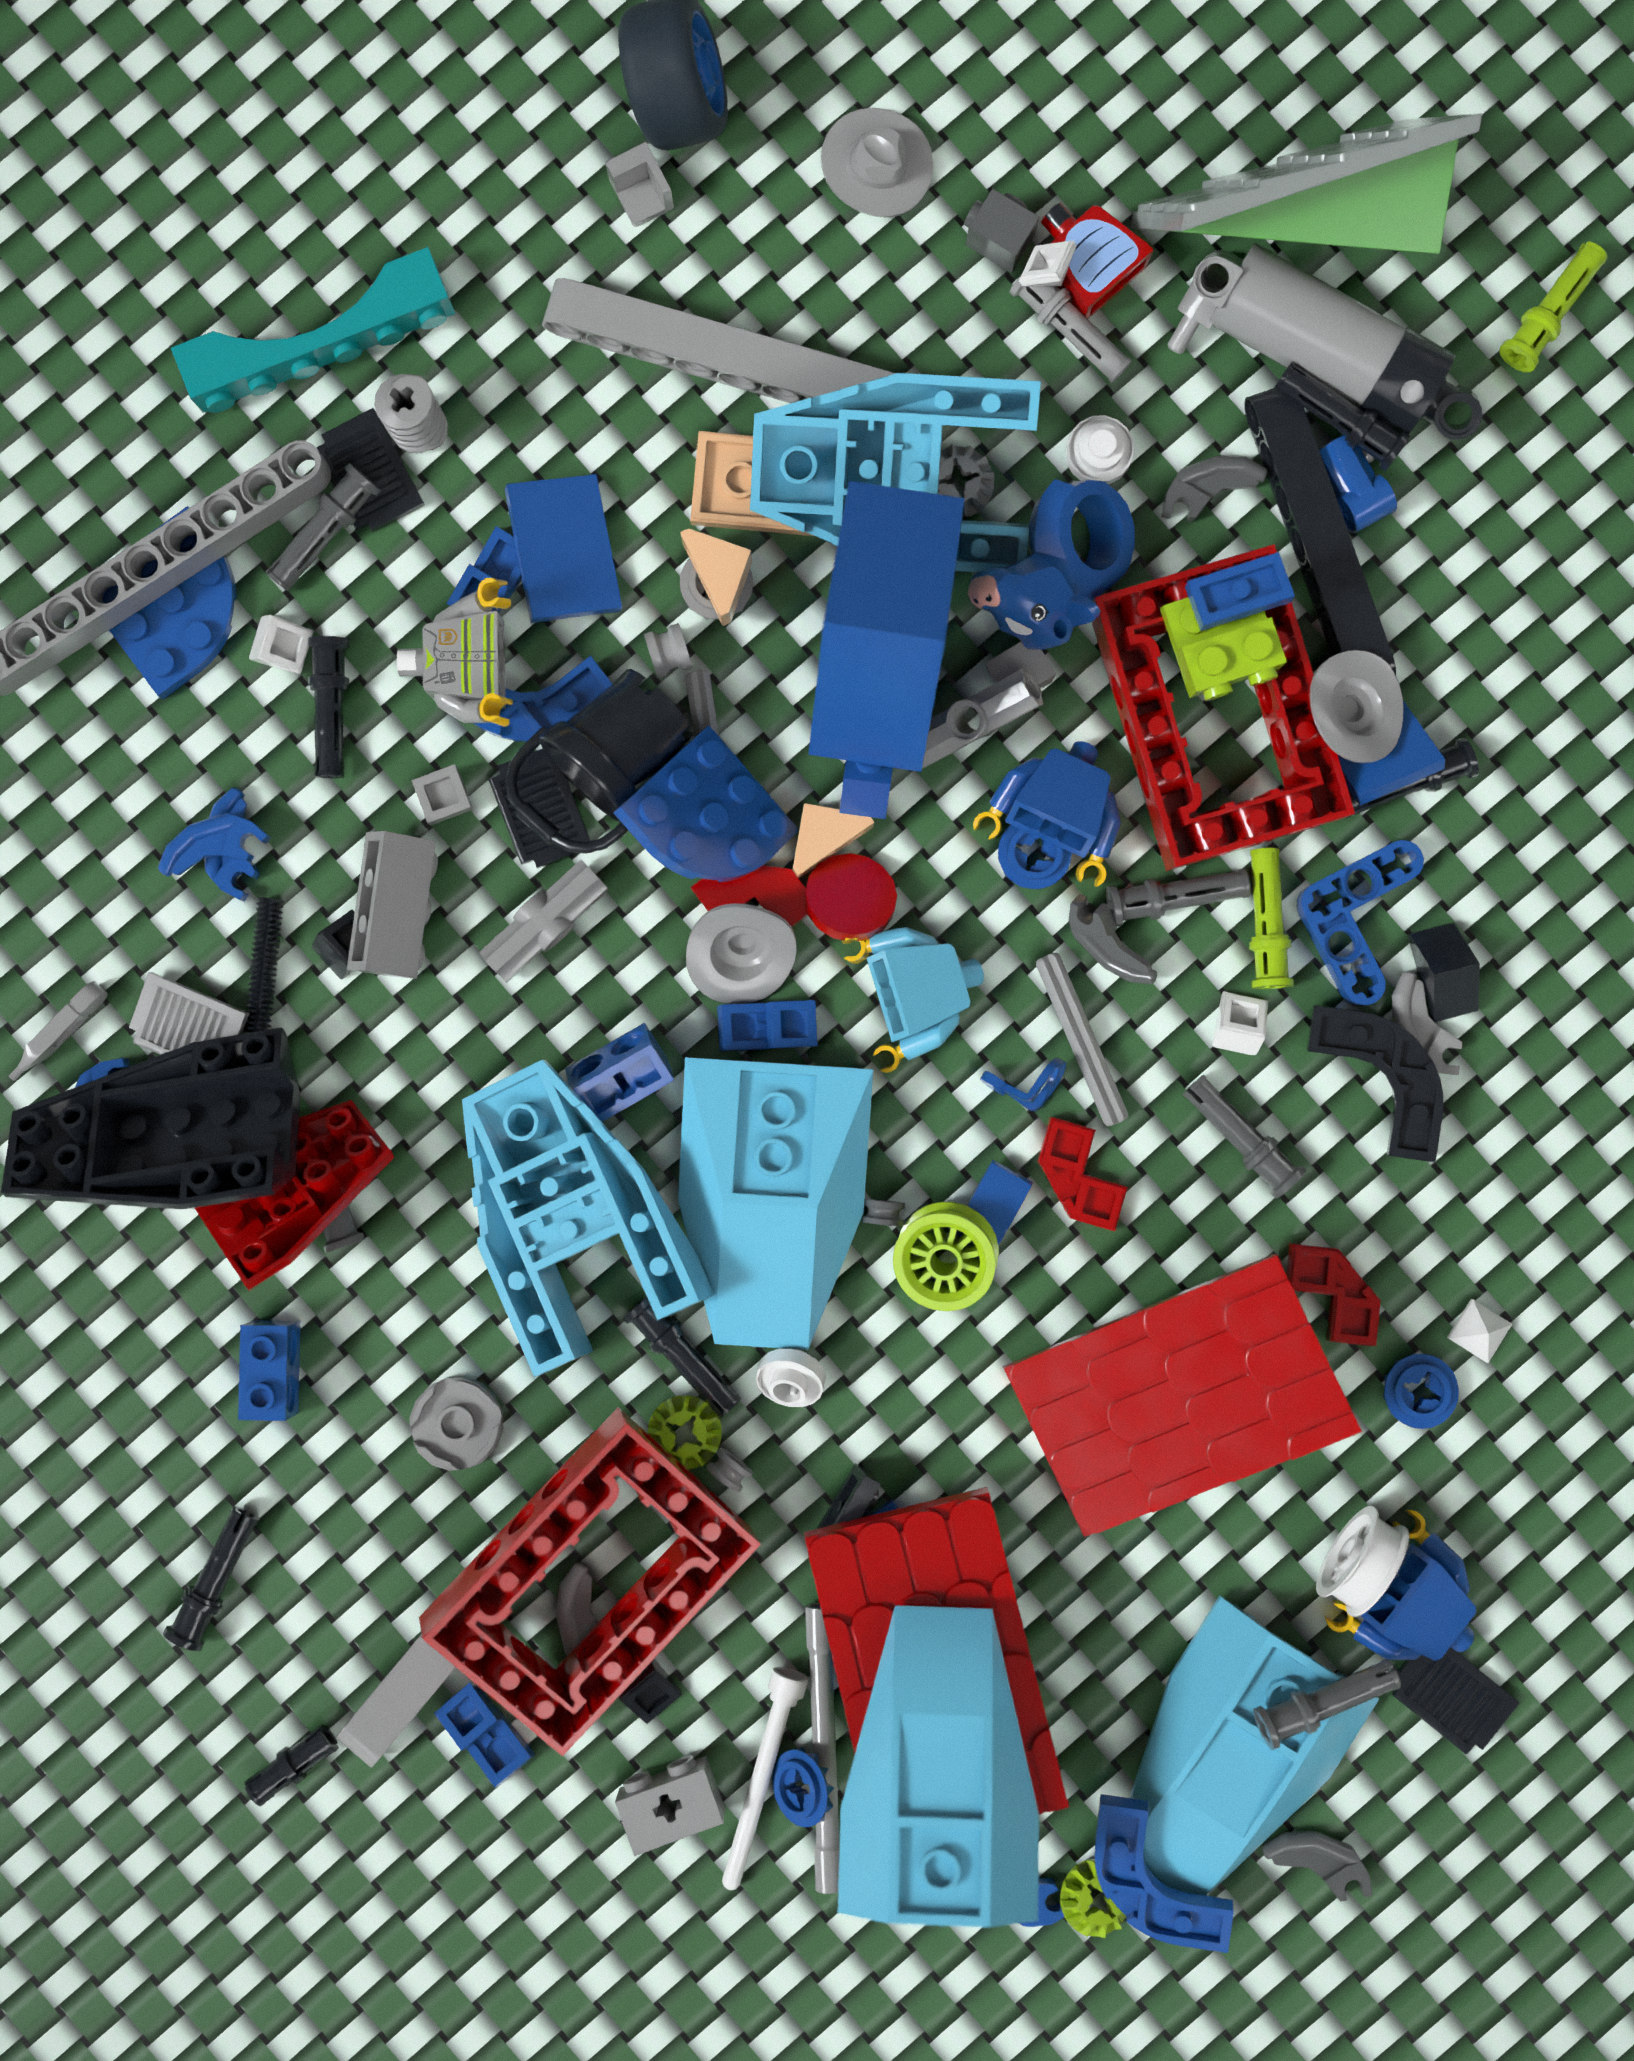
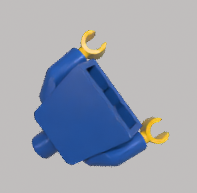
M1078 741L1072 745L1069 754L1057 748L1050 749L1044 759L1031 758L1011 769L990 799L989 803L992 807L988 812H982L975 818L973 827L976 831L984 818H993L996 828L988 838V840H992L1002 830L1000 818L1005 813L1008 814L1005 819L1006 823L1071 853L1085 858L1087 853L1090 852V858L1078 865L1076 878L1081 882L1085 869L1088 866L1094 865L1098 870V876L1094 883V886L1097 887L1106 879V870L1102 862L1104 858H1109L1121 820L1115 795L1108 790L1111 777L1107 771L1094 766L1098 757L1097 749L1090 743Z
M1405 1510L1414 1518L1416 1523L1415 1529L1409 1533V1538H1414L1420 1544V1547L1418 1548L1411 1543L1397 1574L1387 1590L1368 1611L1360 1615L1364 1619L1362 1622L1348 1613L1346 1619L1342 1622H1335L1326 1615L1324 1617L1327 1625L1333 1631L1345 1632L1349 1630L1355 1634L1354 1640L1385 1659L1416 1660L1421 1655H1424L1436 1661L1441 1659L1449 1648L1457 1652H1463L1472 1645L1474 1631L1467 1624L1476 1614V1606L1467 1597L1470 1585L1464 1561L1435 1532L1430 1535L1425 1530V1519L1420 1513L1413 1510ZM1393 1521V1527L1400 1525L1396 1521ZM1339 1599L1332 1601L1339 1609L1346 1611L1345 1603Z

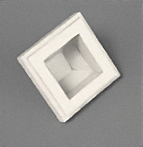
M1065 241L1035 246L1020 277V284L1022 286H1062L1077 246L1075 242Z
M1471 1299L1447 1338L1484 1362L1489 1363L1512 1323L1474 1299Z

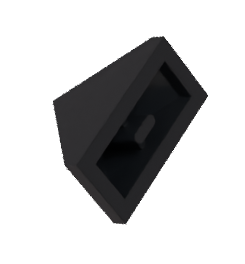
M1455 923L1408 934L1419 979L1424 985L1426 1005L1430 1018L1434 1022L1478 1011L1480 963Z

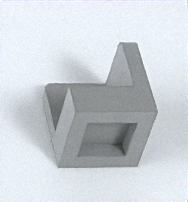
M647 142L605 162L609 181L633 227H638L674 209L671 189Z
M1022 642L1007 649L986 664V669L995 683L1022 668H1026L1036 679L1040 689L1052 683L1056 676V672L1043 651L1027 649Z

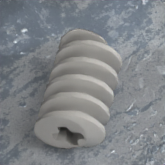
M399 374L389 377L380 385L375 394L374 406L378 417L399 448L409 453H423L443 445L447 437L448 423L429 384L422 376Z

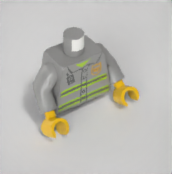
M485 578L479 584L477 591L461 598L437 614L433 623L423 626V648L397 650V670L399 676H423L424 691L431 698H434L437 707L463 723L492 722L504 727L510 723L509 719L500 716L501 708H506V704H513L511 699L506 698L504 620L497 611H491L493 608L508 609L511 606L510 599L498 597L500 587L507 585L506 580Z

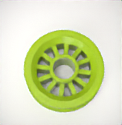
M956 1202L929 1204L913 1213L901 1229L893 1252V1268L896 1279L903 1291L912 1300L924 1307L937 1311L964 1309L980 1300L992 1284L999 1259L998 1240L989 1222L979 1212L969 1206ZM944 1227H950V1233H945ZM957 1230H959L964 1234L961 1237H959L958 1235H956ZM970 1241L974 1242L972 1245H967ZM941 1249L949 1250L955 1254L957 1261L944 1263L936 1257L935 1252ZM926 1267L922 1272H920L919 1268ZM933 1276L936 1278V1281L933 1282L929 1278ZM957 1277H958L963 1283H960V1284H959ZM942 1280H947L948 1285H942Z

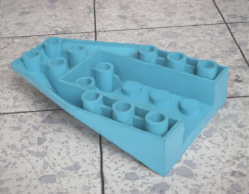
M685 1057L678 1203L687 1238L696 1251L715 1294L704 1300L715 1344L799 1350L809 1349L864 1213L873 1069Z

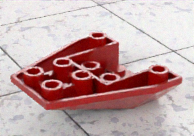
M349 1100L299 1118L296 1176L275 1195L195 1207L194 1209L249 1291L290 1265L395 1157L353 1101Z

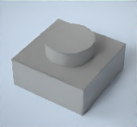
M455 764L412 780L426 821L430 826L474 810L459 769Z

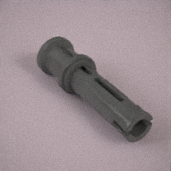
M351 463L345 467L346 475L330 494L324 492L320 497L321 501L319 504L321 507L313 518L292 540L281 556L266 570L268 576L288 592L302 573L328 545V542L343 526L348 527L355 523L356 518L354 515L371 495L377 496L382 491Z
M1245 869L1160 884L1158 880L1152 878L1145 880L1144 885L1117 889L1115 885L1106 888V902L1116 927L1121 926L1125 920L1147 916L1151 920H1157L1164 916L1165 911L1205 905L1236 898H1248L1250 896V883ZM1217 887H1219L1218 889H1213V890H1207V891H1201V892H1195V893L1186 894V893H1188V892H1194V891H1199V890H1205V889H1211V888H1217Z
M1204 1074L1201 1075L1182 1096L1187 1098L1244 1156L1241 1160L1244 1163L1243 1166L1247 1170L1253 1169L1272 1188L1271 1195L1275 1199L1279 1198L1304 1175L1306 1170L1301 1165L1296 1167L1276 1147L1278 1141L1274 1137L1269 1135L1263 1137L1206 1079L1207 1077Z
M1384 1659L1378 1664L1308 1694L1304 1690H1296L1290 1693V1699L1267 1709L1262 1706L1254 1708V1718L1264 1741L1271 1750H1275L1280 1747V1741L1303 1731L1308 1734L1316 1732L1322 1720L1392 1690L1400 1689L1401 1683L1396 1670L1391 1673L1389 1669L1393 1668L1392 1663L1388 1659Z

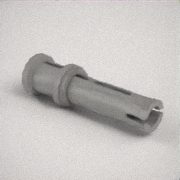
M1020 277L1011 287L1009 293L1013 297L1020 296L1038 314L1037 320L1041 324L1048 326L1051 323L1111 383L1132 362L1070 302L1072 299L1070 296L1071 292L1066 288L1060 289L1057 286H1022L1019 282Z

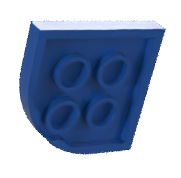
M186 506L184 509H182L180 512H178L176 515H174L173 517H171L169 520H167V521H166L165 523H163L162 525L166 524L167 522H169L170 520H172L173 518H175L176 516H178V515L181 514L182 512L186 511V510L189 509L190 507H189V506ZM197 535L186 537L180 545V552L191 551L197 543ZM224 555L109 630L156 695L161 699H165L205 669L217 657L232 630L230 624L234 611V600L237 599V590L234 575L226 556ZM152 560L144 565L142 578H148L156 572L158 568L157 560ZM118 585L111 586L104 592V604L112 602L117 597Z
M710 725L701 730L613 812L644 849L663 866L690 879L699 877L718 880L719 882L735 880L758 869L768 862L799 831Z

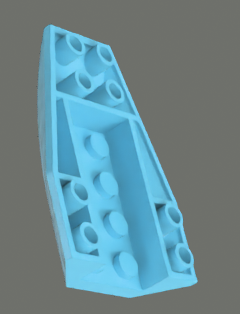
M1221 1595L1215 1601L1169 1675L1130 1794L1132 1799L1148 1801L1144 1860L1153 1876L1167 1887L1185 1893L1208 1896L1330 1779L1379 1700L1378 1697L1322 1720L1316 1732L1308 1734L1303 1731L1280 1741V1747L1271 1750L1258 1729L1253 1714L1254 1708L1262 1706L1267 1709L1290 1699V1693L1293 1691L1304 1690L1308 1694L1346 1676L1338 1671L1334 1673L1266 1629L1258 1619Z
M895 1605L841 1805L838 1913L889 1924L997 1927L1038 1921L1039 1813L993 1610L990 1608Z

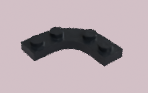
M1313 1005L1307 1051L1352 1057L1371 1063L1385 1074L1392 1088L1393 1114L1387 1155L1436 1162L1443 1118V1090L1437 1068L1424 1047L1406 1029L1385 1017L1364 1011Z

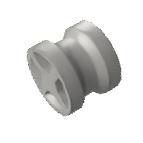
M679 623L671 625L667 632L661 634L653 631L644 634L657 678L666 676L670 669L677 667L683 670L693 668Z

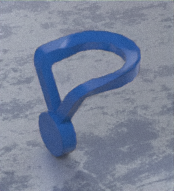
M1054 1058L1039 1075L1028 1093L1008 1085L999 1077L986 1070L979 1080L1002 1096L1005 1094L1009 1095L1026 1109L1037 1111L1059 1084L1066 1069V1062L1060 1058Z

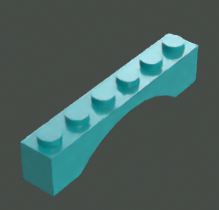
M426 247L385 263L374 284L355 305L337 319L314 331L290 338L272 340L235 338L212 331L171 347V351L190 399L202 413L208 411L217 413L231 408L235 403L234 401L248 395L261 396L274 391L277 388V384L292 378H309L318 373L320 367L332 362L344 363L358 358L365 349L378 344L381 346L393 345L401 341L405 336L404 334L416 329L436 328L445 323L447 317L456 313L429 248Z

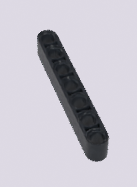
M1276 388L1246 397L1244 409L1247 422L1262 464L1267 468L1268 481L1331 656L1354 650L1370 652L1384 659L1396 675L1393 654L1304 407Z

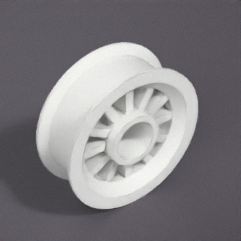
M1367 1506L1360 1510L1344 1526L1327 1552L1317 1577V1594L1321 1597L1333 1595L1346 1604V1611L1352 1617L1364 1614L1380 1599L1397 1574L1409 1543L1408 1529L1403 1525L1392 1527L1379 1519L1378 1510L1374 1506Z

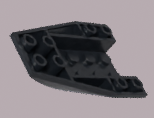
M280 1027L193 1042L12 1111L1 1193L8 1198L181 1210L275 1195L296 1176L300 1091L286 1032Z

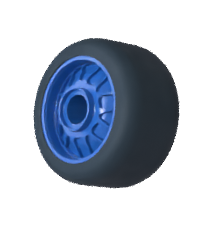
M648 0L628 8L619 23V55L627 95L637 123L647 141L657 149L666 151L708 142L722 134L727 124L728 102L726 82L718 45L707 15L699 1Z

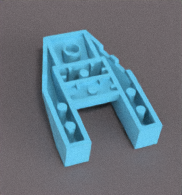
M896 373L755 413L750 510L837 546L849 481L938 494L943 425L1037 431L1041 381ZM962 520L955 571L980 572L990 568L1006 567L1026 558L1029 524Z
M540 1060L462 1099L468 1158H472L475 1187L472 1188L473 1207H477L480 1237L477 1238L478 1249L534 1377L593 1352L556 1263L617 1234H620L657 1320L675 1314L715 1295L696 1251L645 1170L546 1060Z

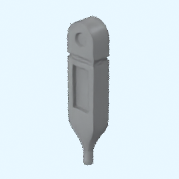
M95 981L85 985L70 1000V1003H67L27 1044L20 1063L9 1077L15 1081L24 1071L49 1058L89 1017L88 1015L92 1014L104 1002L108 994Z

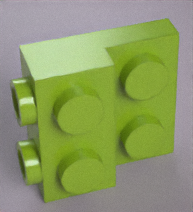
M1189 597L1163 605L1160 609L1189 698L1203 694L1205 701L1213 700L1233 692L1232 684L1247 679L1250 686L1265 683L1277 678L1276 670L1287 663L1272 617L1267 618L1265 611L1200 631Z

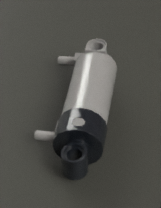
M1254 242L1244 260L1225 250H1217L1208 254L1196 267L1193 281L1177 308L1184 316L1169 340L1168 348L1178 354L1184 353L1200 324L1208 329L1214 326L1285 368L1291 362H1294L1306 373L1328 386L1362 411L1366 409L1376 411L1378 413L1377 419L1399 434L1404 431L1409 434L1417 422L1424 419L1435 425L1444 437L1459 440L1471 436L1479 428L1482 421V407L1477 395L1468 388L1456 387L1446 381V376L1455 360L1456 354L1409 327L1404 328L1256 242ZM1215 263L1223 265L1229 275L1228 283L1216 286L1209 282L1206 276L1207 266ZM1457 401L1467 403L1471 407V413L1465 422L1454 425L1445 420L1444 412L1450 404ZM1362 450L1368 463L1373 462L1375 458Z

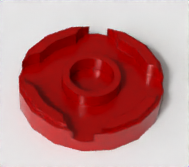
M852 853L833 855L818 863L809 875L805 891V907L807 915L815 926L830 937L845 941V938H857V941L870 939L886 928L895 911L897 892L894 880L882 865L869 857Z

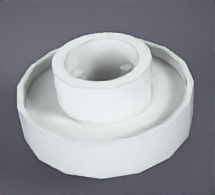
M1106 415L1091 416L1079 422L1071 431L1065 448L1066 462L1072 474L1080 481L1089 479L1111 484L1119 480L1131 464L1134 455L1133 438L1128 428L1119 420Z
M777 1349L768 1352L761 1358L756 1375L757 1386L765 1397L775 1403L788 1407H804L814 1404L820 1399L826 1380L824 1368L817 1359L799 1349Z

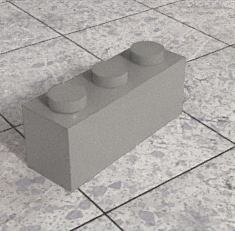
M388 831L366 832L347 970L396 978L417 979L418 970L422 967L425 958V948L422 944L424 925L428 922L431 914V901L428 898L430 882L438 866V858L435 853L436 841Z

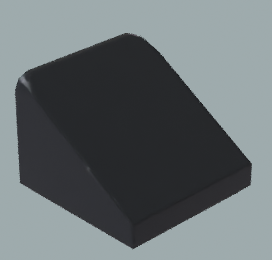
M352 909L320 931L312 945L313 950L341 980L353 972L352 970H347L355 914Z
M654 1658L618 1698L641 1720L648 1724L679 1698L682 1692Z

